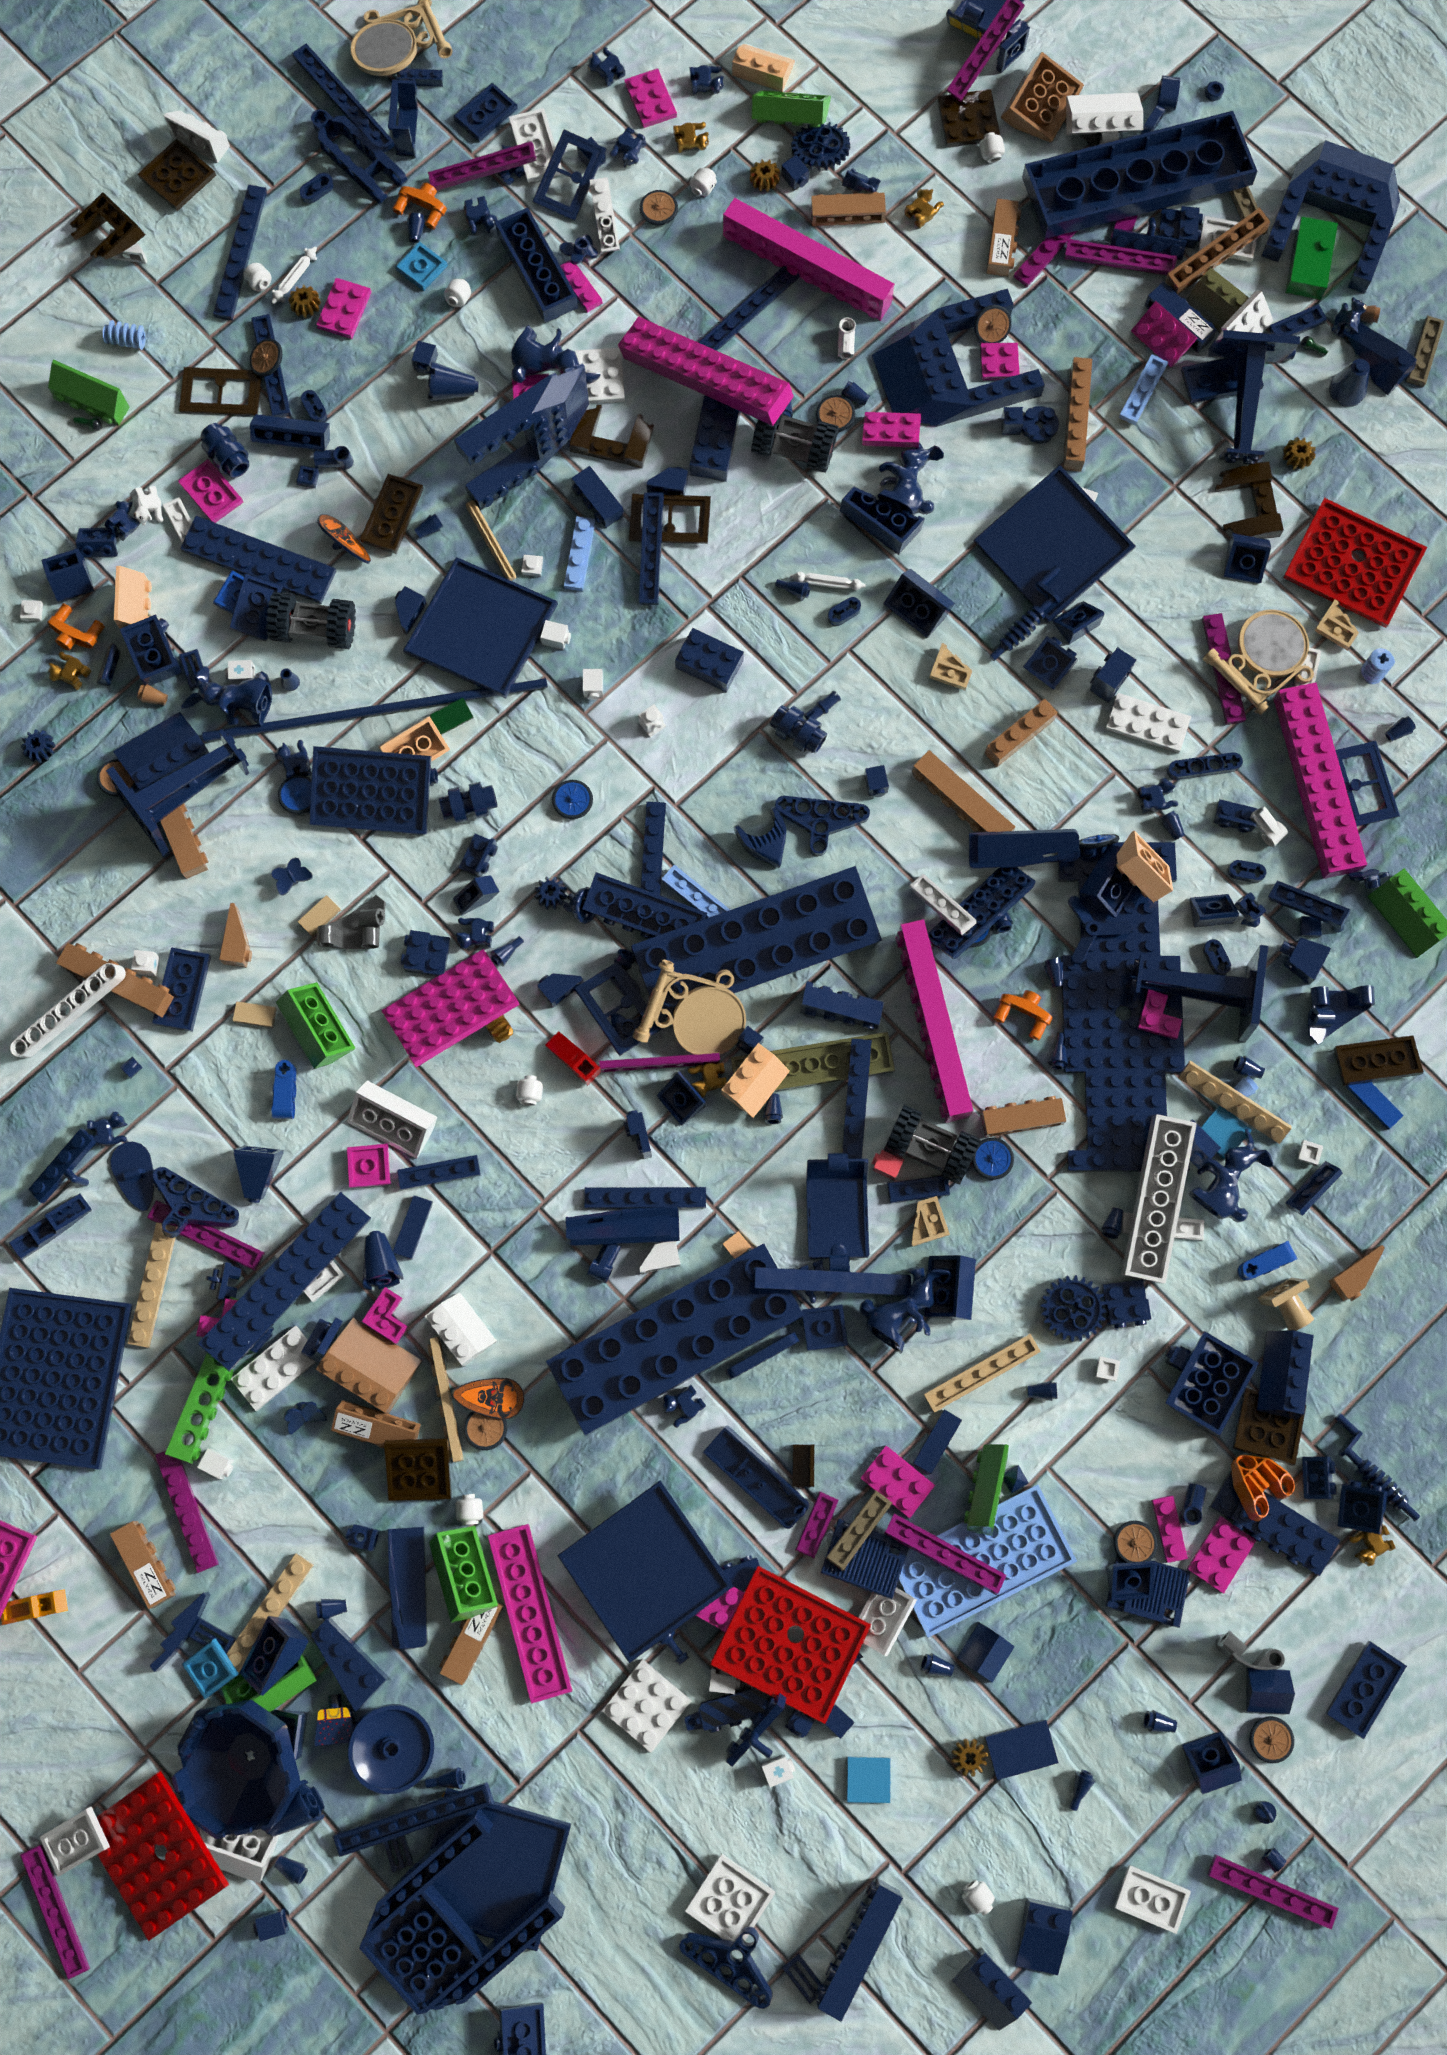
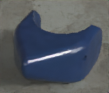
M773 806L770 808V813L774 826L770 832L762 836H752L746 834L739 825L734 826V832L748 854L780 868L786 843V825L777 808Z

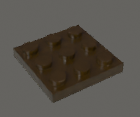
M991 89L967 92L961 102L950 94L938 96L937 102L947 148L979 144L984 135L991 132L995 133V135H1000Z
M177 138L138 173L139 179L177 211L216 176L215 171Z
M1245 1388L1232 1448L1294 1466L1296 1464L1305 1412L1298 1420L1256 1411L1259 1391Z
M448 1438L385 1440L388 1501L451 1499Z

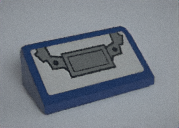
M112 643L106 649L97 679L98 684L110 686L121 653L116 644Z

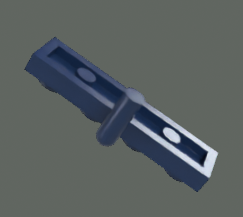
M1149 218L1147 234L1115 228L1113 230L1110 246L1177 256V260H1183L1187 240L1154 235L1156 229L1154 218Z
M80 1128L28 1190L38 1202L45 1203L66 1177L70 1182L84 1187L89 1184L88 1179L77 1176L72 1171L96 1143L86 1130Z
M779 1693L775 1699L770 1698L765 1705V1710L755 1715L750 1727L746 1726L741 1731L739 1739L736 1742L732 1741L726 1750L728 1753L726 1763L733 1767L751 1746L767 1758L772 1755L773 1751L760 1742L758 1738L784 1710L785 1696Z

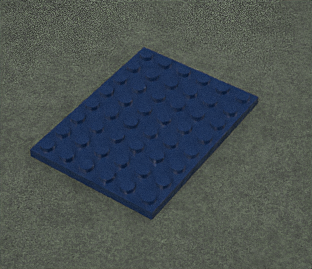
M9 1288L0 1332V1456L101 1470L133 1304Z

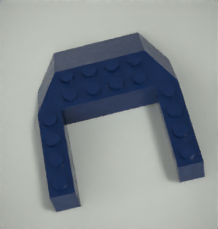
M1325 140L1297 163L1261 257L1279 262L1303 202L1370 226L1348 284V288L1365 293L1372 281L1400 202L1395 167L1392 163Z
M1008 288L938 308L901 328L872 354L874 365L892 413L921 414V423L938 427L1042 396L1045 384L1039 369L968 389L948 338V334L974 327L978 313L989 305H1000L1011 316L1014 304Z
M583 363L573 368L564 369L561 375L556 373L548 375L454 439L456 449L471 466L482 461L484 456L490 452L497 451L506 441L513 440L521 431L525 433L526 444L465 485L467 494L476 502L480 510L492 505L497 498L505 496L513 487L520 486L529 476L536 475L571 438L589 406L586 372Z
M480 1809L473 1812L416 1862L377 1902L359 1947L417 2015L427 2013L432 2009L439 2010L443 2009L444 2006L465 2003L563 1917L565 1906L550 1891L486 1947L432 1885L489 1835L493 1823Z

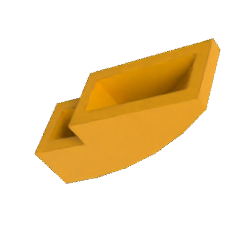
M65 1589L8 1602L1 1616L2 1625L68 1611Z

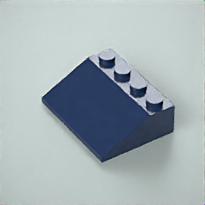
M178 712L114 750L113 753L138 790L141 791L208 754L209 751L188 721Z
M1203 1331L1165 1404L1213 1436H1220L1259 1363Z

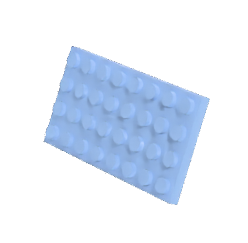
M1038 1484L998 1504L992 1536L967 1531L968 1524H964V1522L936 1535V1537L1006 1574L1007 1576L998 1595L985 1590L913 1549L908 1550L899 1581L905 1593L917 1599L913 1609L927 1638L1077 1562Z

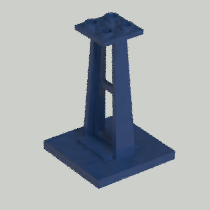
M1223 330L1209 347L1208 357L1238 359L1234 449L1227 448L1219 455V459L1224 460L1225 463L1243 461V464L1250 465L1254 464V462L1256 463L1265 455V451L1251 450L1265 361L1282 363L1300 344V336Z
M222 729L219 730L223 742L221 747L137 793L132 788H128L113 766L106 770L120 800L164 859L171 854L157 823L238 764L245 775L249 774L247 768L249 764L246 760V755L241 748L237 749L233 737L229 733L225 734Z
M1259 946L1247 964L1245 977L1143 968L1145 954L1141 953L1132 965L1131 976H1134V978H1132V983H1130L1128 995H1132L1131 1001L1135 1002L1141 988L1240 1008L1239 1016L1241 1017L1238 1042L1246 1043L1260 1022L1268 946Z

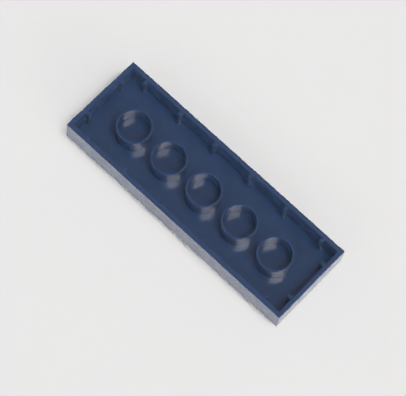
M1229 111L1026 163L1022 179L1043 236L1046 239L1251 186L1258 171L1234 111Z
M853 866L633 944L630 947L650 999L661 971L658 965L662 960L674 963V972L690 974L715 982L716 974L719 971L728 970L734 976V983L727 989L737 993L882 941L857 868ZM721 976L719 983H727L730 980V976ZM682 979L688 987V992L697 987L708 985L690 979ZM679 981L670 987L675 994H680L684 990V986ZM668 991L662 1009H667L673 1016L675 1007L680 999L674 998ZM660 1011L658 1021L667 1018L668 1015L662 1014Z
M764 1243L546 1360V1365L584 1437L804 1316L790 1290L753 1289L754 1267L777 1268Z

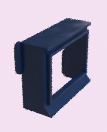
M415 79L413 81L392 80L388 129L392 131L396 155L414 156V158H416L415 144L418 119ZM397 104H399L398 126L396 125Z

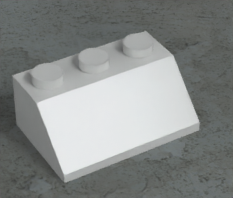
M182 111L165 113L164 118L172 138H177L184 145L218 163L230 147L227 136L223 131L213 129L208 123L197 120L193 115Z
M461 1293L442 1302L425 1315L426 1319L464 1367L497 1342Z

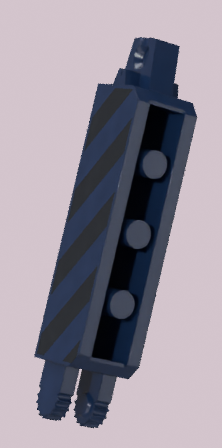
M755 1687L735 1692V1694H728L701 1702L698 1711L684 1717L686 1728L688 1731L704 1729V1731L709 1730V1733H714L722 1730L721 1726L726 1724L734 1727L742 1724L743 1719L750 1718V1721H752L758 1712L762 1713L765 1710V1705L769 1699L775 1698Z

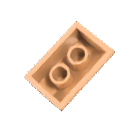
M743 44L738 47L732 61V76L783 92L795 60Z
M116 566L114 621L121 629L149 617L148 610L151 609V602L148 594L151 592V582L148 581L144 573Z
M430 716L423 718L378 746L381 752L432 756L431 762L450 750Z
M1135 830L1131 832L1117 853V868L1120 873H1125L1128 876L1131 884L1137 886L1144 897H1148L1154 903L1173 891L1170 868Z
M758 1043L722 1088L721 1095L754 1118L790 1071L773 1053Z

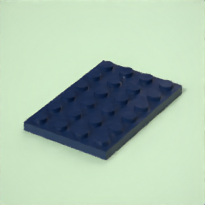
M313 746L309 825L426 835L432 756Z

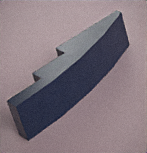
M78 1194L47 1213L44 1219L27 1228V1232L9 1242V1245L18 1258L23 1260L58 1237L92 1211L83 1196Z
M209 1592L202 1593L171 1622L176 1630L160 1644L165 1651L149 1665L154 1672L160 1671L188 1639L194 1625L203 1614L210 1598Z

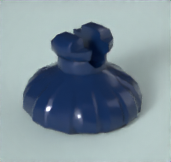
M589 887L579 889L575 895L570 893L567 898L571 902H565L563 905V909L566 912H572L576 921L582 924L591 922L595 914L582 910L590 889Z

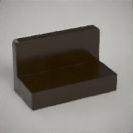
M793 1444L792 1487H814L815 1444Z

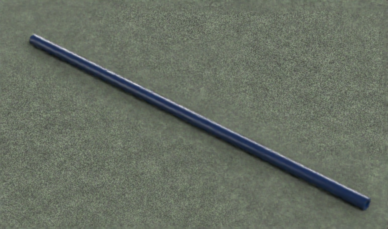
M547 679L514 683L509 694L548 688ZM480 688L265 722L262 726L252 724L222 730L225 734L229 733L232 737L448 704L461 698L467 701L498 695ZM219 730L202 732L204 742L221 739Z

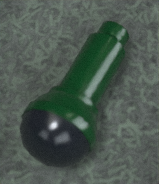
M1306 336L1301 340V347L1303 349H1311L1320 355L1326 356L1328 350L1315 343L1312 337Z
M74 417L73 422L77 425L86 426L95 432L99 431L102 426L97 418L84 419Z

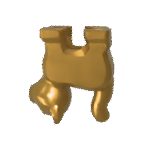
M687 122L680 126H673L679 153L695 147L700 150L706 149V146L709 144V132L698 136L695 133V130H702L706 127L705 122Z
M919 189L917 191V199L911 205L905 207V215L908 218L914 215L917 220L914 223L919 229L926 222L931 221L939 209L944 206L942 201L937 202L934 207L928 203L932 200L933 189Z
M59 652L60 659L67 662L63 669L58 665L49 663V679L54 682L62 680L67 684H71L76 690H79L82 682H80L78 676L82 674L88 678L91 673L90 668L83 665L77 658L64 654V652Z
M707 1063L698 1065L695 1068H688L687 1070L692 1075L701 1072L704 1081H697L691 1085L702 1098L705 1097L708 1091L723 1088L727 1083L726 1077L718 1078L719 1073L725 1072L724 1063Z
M1382 1524L1381 1534L1360 1531L1355 1536L1349 1537L1351 1543H1357L1362 1539L1367 1546V1549H1362L1354 1555L1361 1563L1372 1566L1377 1556L1382 1555L1386 1551L1396 1549L1392 1540L1383 1541L1382 1535H1390L1386 1525Z

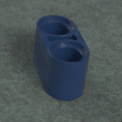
M1162 75L1157 105L1166 110H1176L1181 78Z

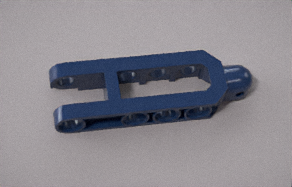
M322 109L312 113L311 121L313 127L318 131L321 150L378 204H381L388 198L387 194H384L373 179L379 172L382 171L398 187L403 186L408 181L402 169L346 116L332 117ZM338 135H344L373 163L363 170L351 161V157L349 155L346 156L336 143L334 144L331 141Z

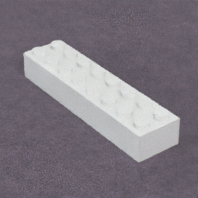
M1158 1114L1153 1115L1151 1118L1121 1275L1157 1283H1166L1197 1124L1195 1122Z

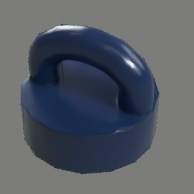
M619 949L614 958V963L618 962L625 970L630 969L635 961L633 953L627 949Z
M1268 1801L1258 1802L1254 1807L1255 1818L1264 1824L1274 1822L1277 1815L1274 1805Z

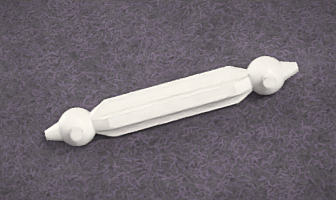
M316 247L311 249L305 248L303 250L305 256L297 261L280 283L279 289L271 291L273 293V304L280 301L284 302V294L291 290L308 268L310 260L316 261Z
M803 572L790 575V578L796 582H808L809 585L840 589L852 588L855 591L866 586V584L861 583L858 579L851 581L845 577L814 573L805 575Z

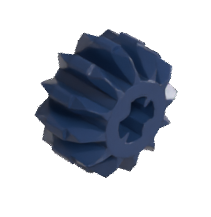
M35 729L33 734L27 732L28 738H22L24 744L20 746L23 750V755L27 758L29 757L31 762L37 760L38 763H42L43 758L49 760L48 755H54L52 749L56 746L52 742L53 737L47 735L46 731L42 730L39 732Z
M546 876L545 883L541 880L538 881L540 887L534 888L535 892H537L534 897L539 900V906L545 904V909L548 910L550 905H552L553 909L556 910V904L558 903L560 906H563L561 899H567L565 894L567 887L563 886L564 882L562 880L557 882V877L554 876L552 881H550L549 877ZM553 890V895L549 896L548 891Z

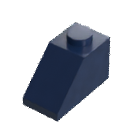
M681 467L665 469L647 481V493L685 495L688 470H684Z
M404 586L402 591L396 594L395 604L403 632L408 635L427 603L423 595Z
M491 875L477 877L468 883L453 900L461 915H464L488 903L500 891Z
M552 973L550 976L545 975L542 977L537 987L554 1008L575 991L574 988L584 983L581 976Z
M1196 1124L1190 1161L1200 1169L1203 1167L1200 1161L1212 1158L1221 1147Z

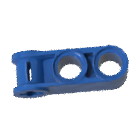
M288 1060L279 1061L275 1067L272 1103L273 1119H294L297 1069ZM287 1066L290 1071H286V1074H284L282 1070H285Z
M1286 1241L1272 1248V1250L1269 1249L1240 1264L1237 1273L1241 1279L1248 1281L1276 1270L1280 1266L1282 1267L1298 1258L1289 1241ZM1251 1268L1252 1271L1247 1273L1246 1269Z

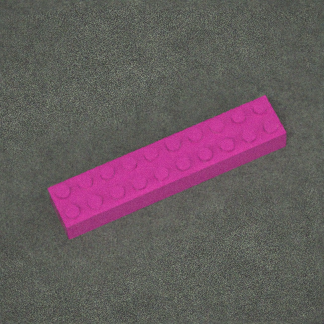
M736 198L732 200L724 212L723 236L727 240L736 242L745 250L756 253L760 258L771 261L777 267L786 266L788 272L792 275L799 273L800 278L804 279L808 284H813L823 292L834 295L838 300L849 303L853 308L862 310L871 318L881 321L891 306L895 283Z
M639 316L618 344L624 359L772 426L794 397L789 382Z
M1317 683L1280 689L1273 699L1322 877L1326 879L1360 872L1367 866V861Z
M923 919L901 924L895 937L896 944L902 950L900 960L902 966H906L907 974H905V980L907 985L911 986V1003L916 1005L915 1019L921 1025L919 1034L921 1041L925 1042L926 1049H924L926 1061H930L931 1064L929 1074L931 1080H935V1097L940 1099V1117L945 1119V1123L969 1118L973 1112V1107L925 921Z

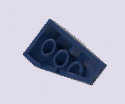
M1359 322L1357 327L1359 330L1358 334L1351 335L1349 331L1346 338L1359 358L1369 363V374L1374 385L1389 395L1414 370L1417 359L1403 347Z

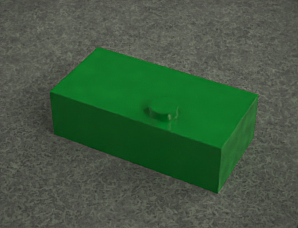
M1301 217L1295 231L1285 293L1318 300L1322 299L1328 286L1338 223Z

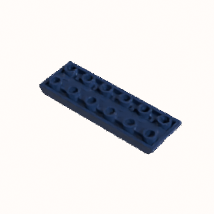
M999 867L959 904L976 919V924L961 935L943 919L928 932L930 942L950 958L957 959L1034 887L1036 881L1017 867Z

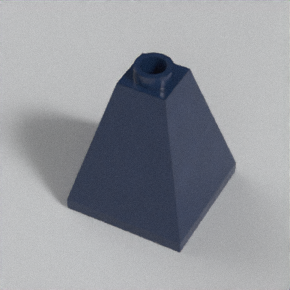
M245 1145L234 1149V1157L244 1198H248V1202L260 1203V1200L265 1197L284 1150Z

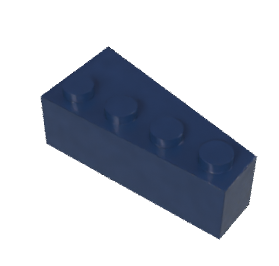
M853 487L842 499L839 510L898 555L921 531L925 520L921 516L911 515L910 511L900 510L892 506V503L888 501L882 502L876 499V496L856 487Z
M806 982L800 1013H804L805 1017H823V1020L827 1022H835L837 1020L843 1022L846 1026L860 1025L863 1029L870 1031L878 1029L884 1002L860 995L853 998V995L849 992L838 991L834 993L830 989L831 987L823 985L816 988L813 987V982Z
M327 1618L311 1634L354 1711L360 1710L389 1677L331 1618Z

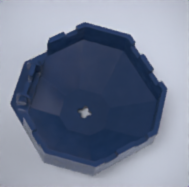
M251 1699L197 1710L177 1745L178 1756L181 1759L183 1768L172 1777L175 1793L179 1792L181 1805L191 1822L214 1839L224 1838L226 1835L235 1834V1836L248 1834L258 1829H262V1831L271 1829L283 1818L301 1786L286 1723ZM250 1751H252L255 1760L251 1759L249 1761L247 1759L248 1755L246 1754V1752L249 1753Z

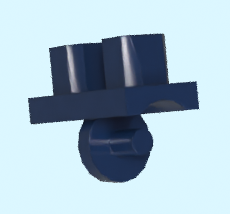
M223 1263L220 1278H218L219 1270L213 1269L212 1276L205 1277L206 1281L211 1282L209 1287L211 1290H215L216 1284L219 1283L216 1300L229 1299L230 1296L236 1298L237 1288L227 1286L229 1278L239 1280L241 1269L231 1266L232 1263Z

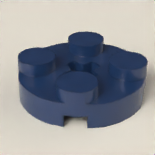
M1036 406L1027 409L1023 416L1022 433L1031 442L1044 444L1057 434L1059 419L1053 408ZM1042 422L1044 425L1042 428H1039L1035 423Z

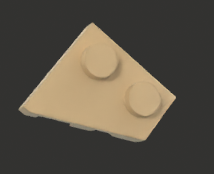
M1334 600L1316 627L1315 632L1348 650L1359 632L1350 623L1347 614H1343L1338 606V601Z
M942 643L929 678L966 690L972 670L963 664L956 654L953 655L947 649L946 644Z
M937 1196L917 1202L911 1242L912 1247L949 1236L950 1233Z

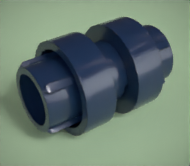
M212 423L201 432V447L207 456L213 459V463L220 473L227 474L232 478L243 475L249 468L248 452L240 442H237L233 432L228 427L218 423Z
M781 705L770 721V726L776 729L775 735L785 742L789 738L793 739V747L802 753L806 750L814 754L817 753L827 738V733L821 729L822 723L813 717L806 721L803 719L804 712L796 706H792L789 709Z
M481 782L469 784V790L461 792L460 787L448 789V796L439 798L444 820L454 818L456 824L468 821V815L473 813L476 814L477 819L489 816L488 810L498 807L493 785L482 787Z

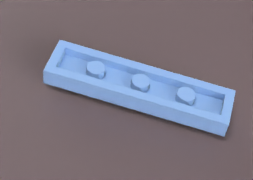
M1151 354L1120 413V419L1136 426L1167 367L1168 361Z
M576 516L564 589L583 591L595 528V519Z
M675 865L662 878L663 883L694 908L707 912V918L730 910Z

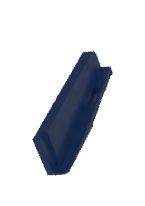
M1076 829L969 833L970 868L1025 867L1048 862H1073L1080 857L1079 833ZM1058 853V855L1043 857L1046 854Z
M677 1207L622 1209L566 1217L565 1220L566 1243L571 1246L680 1241L679 1211Z
M728 1425L721 1430L703 1451L709 1459L784 1528H792L808 1510L809 1502L784 1480L767 1460ZM778 1485H780L783 1488V1490L788 1494L789 1497L785 1495V1493L780 1489Z
M424 1527L388 1529L392 1645L396 1649L403 1650L424 1647L428 1642ZM399 1609H400V1612H401V1617H402V1623H403V1625L401 1624Z

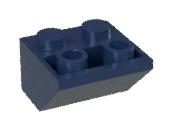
M78 548L41 560L46 577L58 603L95 591L85 558Z

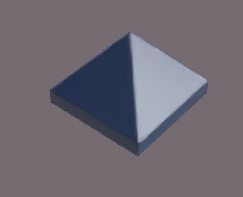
M1019 1465L1004 1473L1003 1481L1010 1493L1029 1484Z

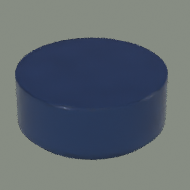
M1217 81L1210 82L1205 90L1206 97L1211 101L1220 100L1224 93V86Z

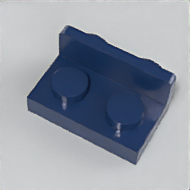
M106 527L79 528L75 542L76 546L84 558L117 557L116 542L118 529L117 527H114L112 530Z
M1219 799L1213 823L1218 824L1222 828H1235L1242 833L1252 832L1256 823L1250 817L1258 808Z
M475 833L459 865V870L475 877H482L483 874H486L490 866L488 862L491 856H495L498 849L496 840L494 838L488 839Z
M335 1318L330 1323L319 1319L301 1354L319 1363L343 1321Z
M1302 1457L1304 1499H1333V1495H1336V1483L1332 1480V1474H1335V1462L1331 1460V1457Z

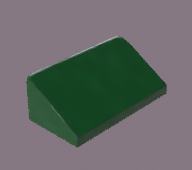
M464 698L429 715L441 735L474 718Z

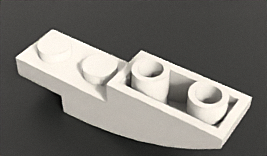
M608 177L590 180V188L601 252L620 250Z

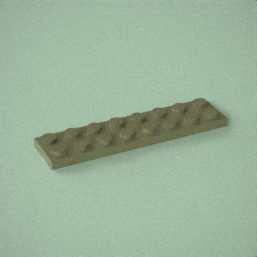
M888 1032L853 1037V1039L872 1040L869 1076L895 1072ZM852 1038L770 1051L790 1071L775 1091L848 1080ZM748 1055L731 1057L733 1074Z

